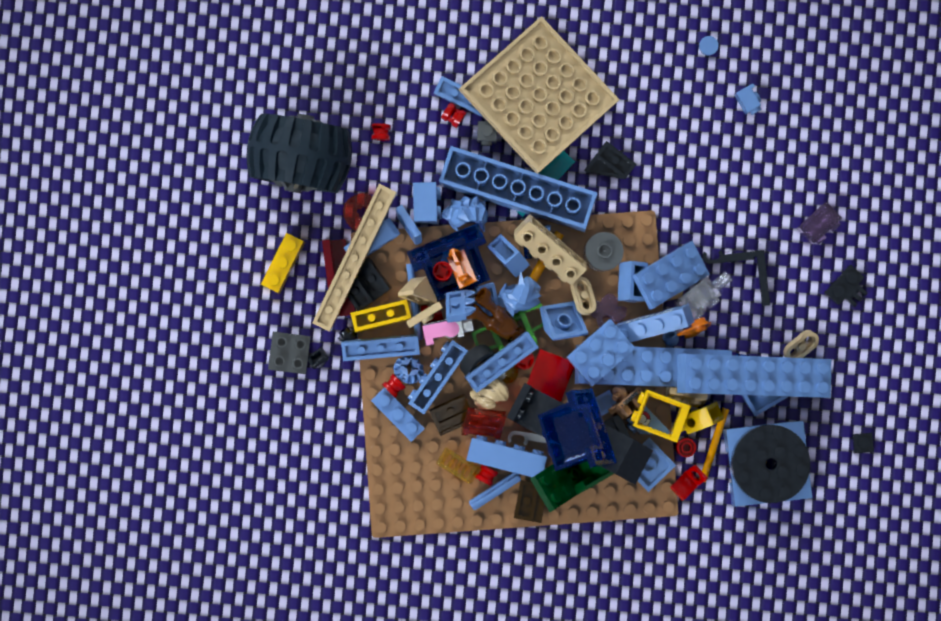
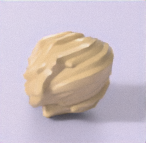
M497 378L477 393L472 388L470 396L480 411L487 413V410L495 408L496 403L499 401H507L509 391L504 381Z

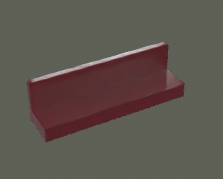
M345 239L322 240L328 289L345 256L346 251L344 247L347 245ZM348 297L338 317L351 315L350 313L355 312V307Z

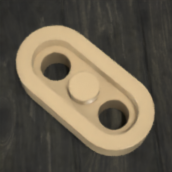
M579 277L571 285L576 309L580 314L590 315L597 306L592 286L587 278Z
M811 330L803 331L785 346L783 350L784 357L804 358L817 347L819 343L818 335Z

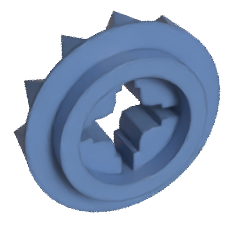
M412 355L409 357L403 356L396 360L393 370L395 376L400 381L414 384L422 378L424 365L419 362V359L413 358ZM410 364L412 370L408 374L407 366Z

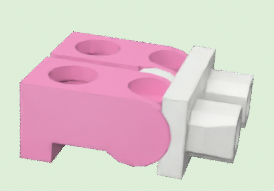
M472 319L449 323L444 321L422 326L426 346L434 345V339L443 337L452 339L456 336L457 338H463L464 333L474 330Z

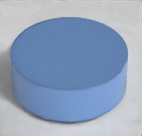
M712 36L702 38L699 43L700 52L706 56L715 54L719 46L718 41Z

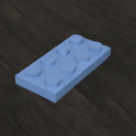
M690 241L633 274L632 277L650 310L710 274L694 242Z

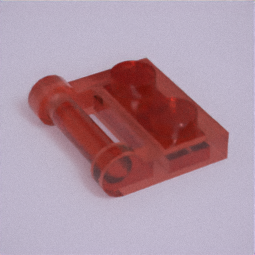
M468 407L464 424H462L461 435H483L500 439L506 420V411Z

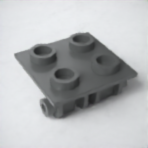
M273 331L268 370L306 374L311 336Z

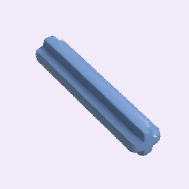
M512 472L469 501L470 506L473 510H477L520 482V476Z

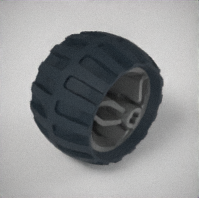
M261 113L251 130L247 144L246 159L249 177L273 182L279 187L283 186L284 190L289 192L301 193V191L316 190L338 193L347 178L351 165L352 142L350 132L346 128L322 123L310 115L282 116Z

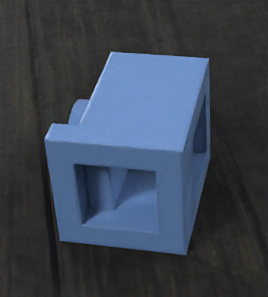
M754 84L745 87L734 95L745 115L748 113L754 115L762 110L760 107L761 98L756 91L753 92L752 90L755 87Z

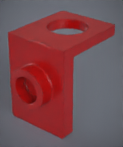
M693 465L670 488L684 501L708 477L697 465ZM693 471L699 474L700 479L694 476Z

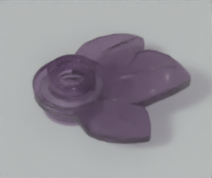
M609 293L602 298L601 302L596 301V309L590 314L596 319L597 325L600 328L605 323L603 321L605 317L611 319L614 323L622 321L626 316L627 308L618 306L615 295Z

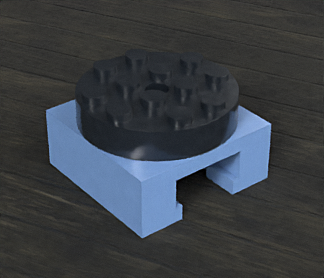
M803 421L723 429L725 452H728L731 482H729L732 506L778 503L812 498L810 456L806 447ZM769 458L776 462L771 470L766 467V461Z

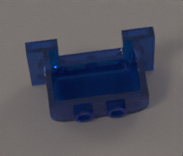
M478 223L407 251L414 272L424 269L437 301L446 298V293L471 290L479 284L490 280L478 246L487 243ZM452 248H456L459 251L465 250L477 279L476 282L462 289L459 288L453 271L450 278L445 282L435 280L432 274L436 263L441 261L449 263L447 257H449V250Z
M593 389L566 392L568 403L538 415L542 427V435L546 440L548 453L552 458L555 471L587 461L590 468L617 463Z

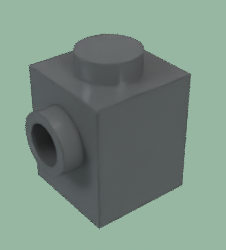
M478 121L477 143H481V146L496 144L497 131L488 121Z

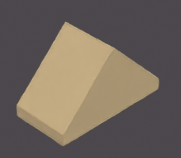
M427 276L410 279L398 292V297L419 305L435 304L437 302Z

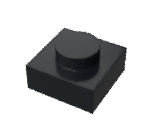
M872 433L852 434L853 453L874 452Z

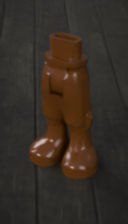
M483 287L478 291L475 296L476 302L490 311L492 316L487 315L474 303L472 307H475L476 311L467 316V319L481 321L487 330H491L510 343L524 333L523 327L519 326L516 320L506 312L505 308L496 305L492 301L491 292L488 288Z

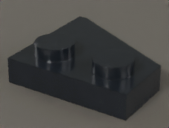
M606 141L584 171L626 179L637 164Z

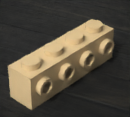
M529 214L514 230L515 241L520 246H525L529 249V253L534 258L542 260L548 270H554L561 281L572 285L587 270V262L532 215Z

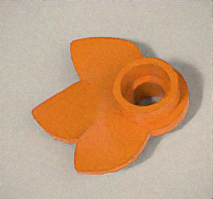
M705 317L694 320L695 322L691 324V328L681 331L677 336L684 335L685 339L693 338L712 324L706 321Z

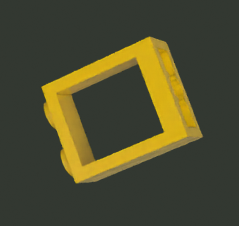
M645 389V392H641L638 397L637 403L640 404L638 410H634L631 416L632 426L677 443L691 406ZM649 396L680 408L670 435L639 423Z

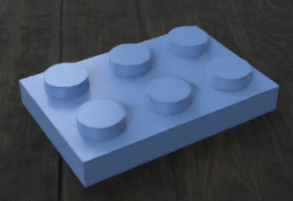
M609 319L566 358L592 387L636 348L616 324Z

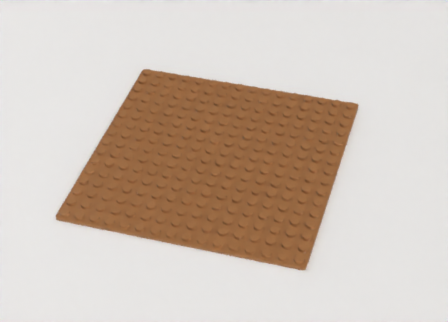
M654 211L591 215L585 233L544 219H536L543 226L551 225L550 232L553 234L555 231L563 234L564 237L561 241L586 262V243L593 235L600 232L612 233L619 238L624 249L621 262H645L649 266L659 260L656 214ZM523 220L486 222L485 232L482 231L478 223L464 224L458 227L459 231H455L450 225L417 227L422 234V243L418 245L414 244L404 228L398 229L400 232L399 236L366 257V259L370 257L392 288L363 310L406 300L398 297V292L408 282L406 264H414L415 278L427 276L437 302H440L443 307L441 309L443 320L446 319V293L461 290L475 291L474 287L493 282L498 297L504 284L507 283V286L518 284L519 276L515 277L487 248L496 237L502 234L530 264L522 272L523 278L530 276L539 258L536 259L529 253V249L525 246H520L514 239V230ZM353 232V233L351 234V241H352V239H353V237H354V235H355L356 232ZM447 240L470 246L468 260L477 281L462 289L459 288L453 271L450 278L445 282L435 280L432 274L435 264L441 262ZM587 262V270L580 277H585L590 281L597 304L595 311L590 315L581 314L588 330V335L553 341L544 331L543 327L533 332L539 344V348L532 352L534 363L540 349L567 359L566 356L576 349V345L584 342L609 319L617 324L663 311V305L660 304L654 309L649 310L645 301L636 303L618 301L619 264L611 270L600 271L593 268ZM545 267L537 281L541 287L539 292L541 296L538 298L543 306L574 301L571 285L568 282L561 281L554 270L550 271ZM408 300L409 309L412 317L411 301ZM539 308L525 313L532 329L542 323ZM472 319L474 329L472 332L485 327L481 321ZM407 320L358 332V339L415 334L414 326L409 328L406 323ZM517 321L519 326L523 327V331L526 332L522 321ZM485 330L476 335L479 345H487L488 347L496 345L491 331ZM472 332L464 333L463 338H457L456 336L452 339L446 337L434 339V345L426 346L423 335V340H419L420 355H412V357L416 360L419 359V362L424 365V374L428 375L432 370L430 367L431 363L436 357L438 359L443 354L441 349L447 341L450 343L453 340L468 351L476 345L471 335ZM663 334L631 342L634 347L666 348L662 338ZM500 337L504 347L510 343L508 340ZM498 348L491 349L495 354L499 352ZM403 356L360 360L371 531L374 538L678 515L677 495L670 488L676 481L675 467L649 492L638 481L635 485L613 474L551 512L548 511L545 505L542 523L514 518L520 482L477 510H473L469 501L491 486L475 478L476 474L481 470V464L466 461L472 437L476 438V435L488 437L487 441L495 442V439L507 442V446L514 447V444L525 446L523 443L525 438L521 435H513L512 442L509 443L508 435L510 432L521 431L536 434L507 418L524 383L527 384L533 366L523 370L514 365L505 372L506 376L502 381H504L509 391L508 400L499 401L496 403L495 408L488 409L487 413H482L470 396L472 387L464 377L465 374L461 371L459 364L429 409L464 394L475 417V421L442 436L439 434L429 409L424 415L408 404L410 401L408 397L413 389L418 390L421 386L419 381L414 384L402 382L406 388L398 392L396 399L425 428L411 442L371 401L384 388L382 384L388 382L390 376L394 374L393 367L396 360ZM410 364L407 366L408 374L412 370ZM574 367L561 402L567 405L569 390L578 392L576 410L577 407L608 390L612 393V389L616 385H593L591 387L589 384H575ZM626 386L628 388L627 393L633 391L638 386ZM639 386L643 393L647 389L663 396L666 394V387ZM649 396L646 407L671 433L670 404ZM628 403L627 405H628L629 408L632 410V414H633V411H634V410H633V408L630 406V404ZM608 412L596 420L603 422L618 414L615 412L611 415ZM627 418L622 420L632 439L643 444L650 438L674 462L673 441L655 434H639L638 432L634 434L626 426L628 424ZM529 441L525 446V450L530 452L533 449L544 451V455L547 456L544 469L571 453V451L560 445ZM487 466L498 472V475L493 478L492 486L512 473ZM518 474L521 480L531 482V477Z

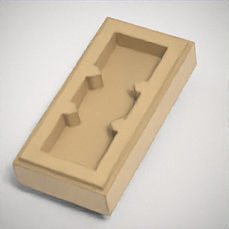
M436 302L407 320L406 323L409 328H412L421 321L425 324L432 320V315L443 309L440 302Z

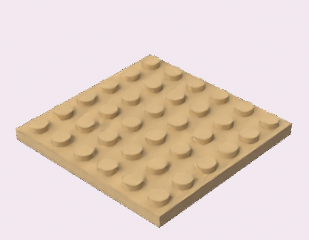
M542 16L459 88L464 97L537 174L620 100Z

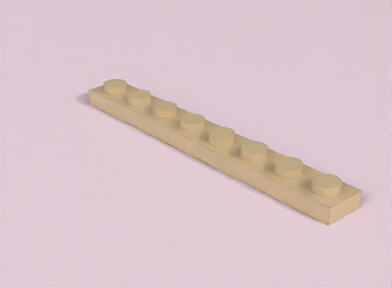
M381 184L378 185L312 322L313 324L329 332L331 331L397 194L396 191Z

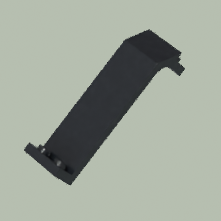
M524 383L507 416L511 421L635 485L653 452L652 449L534 389Z

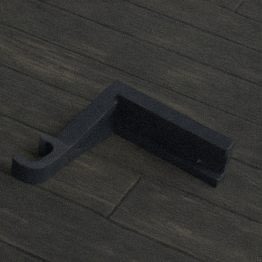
M720 250L718 252L720 257L715 260H708L706 258L707 253H703V260L707 264L754 260V257H756L762 306H770L764 250L725 255Z

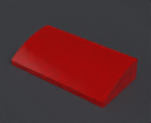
M540 349L527 384L561 402L574 366L568 359Z

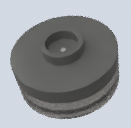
M600 232L593 235L586 242L583 250L584 260L587 262V265L598 272H608L614 269L621 262L624 253L623 245L619 238L608 232Z

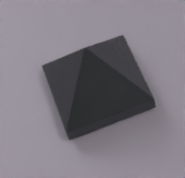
M322 347L308 356V362L313 369L324 367L329 360Z

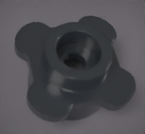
M353 326L350 328L345 327L339 332V341L355 338L357 334L354 332Z

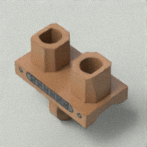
M616 385L612 389V399L619 401L608 409L610 414L612 415L616 412L622 420L631 415L632 410L627 404L629 403L633 410L639 407L640 404L637 403L639 393L642 391L639 386L627 393L628 388L626 386Z

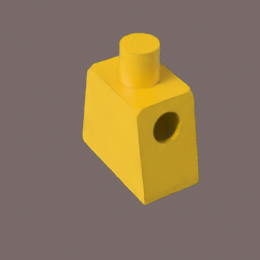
M717 401L688 412L681 432L686 431L687 434H691L722 421L724 418Z

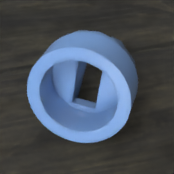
M676 331L664 333L662 336L665 344L670 347L676 346L679 342V336H677Z

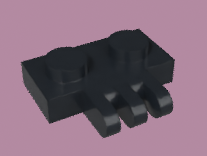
M850 264L824 294L838 306L845 299L855 308L857 303L852 299L855 298L859 302L862 300L857 293L860 292L863 296L868 294L859 285L865 277Z

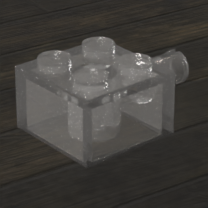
M723 272L713 282L706 277L676 300L674 304L681 306L689 303L693 318L697 320L705 314L703 310L706 307L710 309L720 301L718 297L722 294L719 291L732 282V279L726 272Z

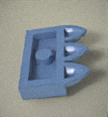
M461 290L446 293L447 323L467 320V316L476 311V308L472 307L476 300L471 298L475 295V291Z

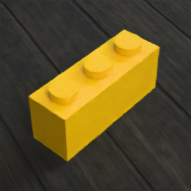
M286 233L261 285L280 294L305 242Z
M408 300L350 313L355 332L398 323L412 318Z

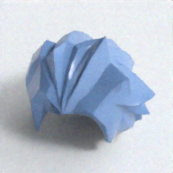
M477 195L470 198L464 196L460 201L452 198L451 205L442 210V218L448 220L450 226L455 231H459L458 227L467 222H475L485 232L488 211L485 207V201H480Z
M520 271L518 284L507 286L506 283L502 287L497 297L499 305L504 307L513 317L519 311H526L540 304L538 298L541 296L539 294L541 287L531 277L526 276L523 278L522 271Z

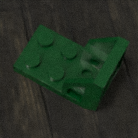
M571 452L531 477L530 480L548 511L551 512L614 473Z

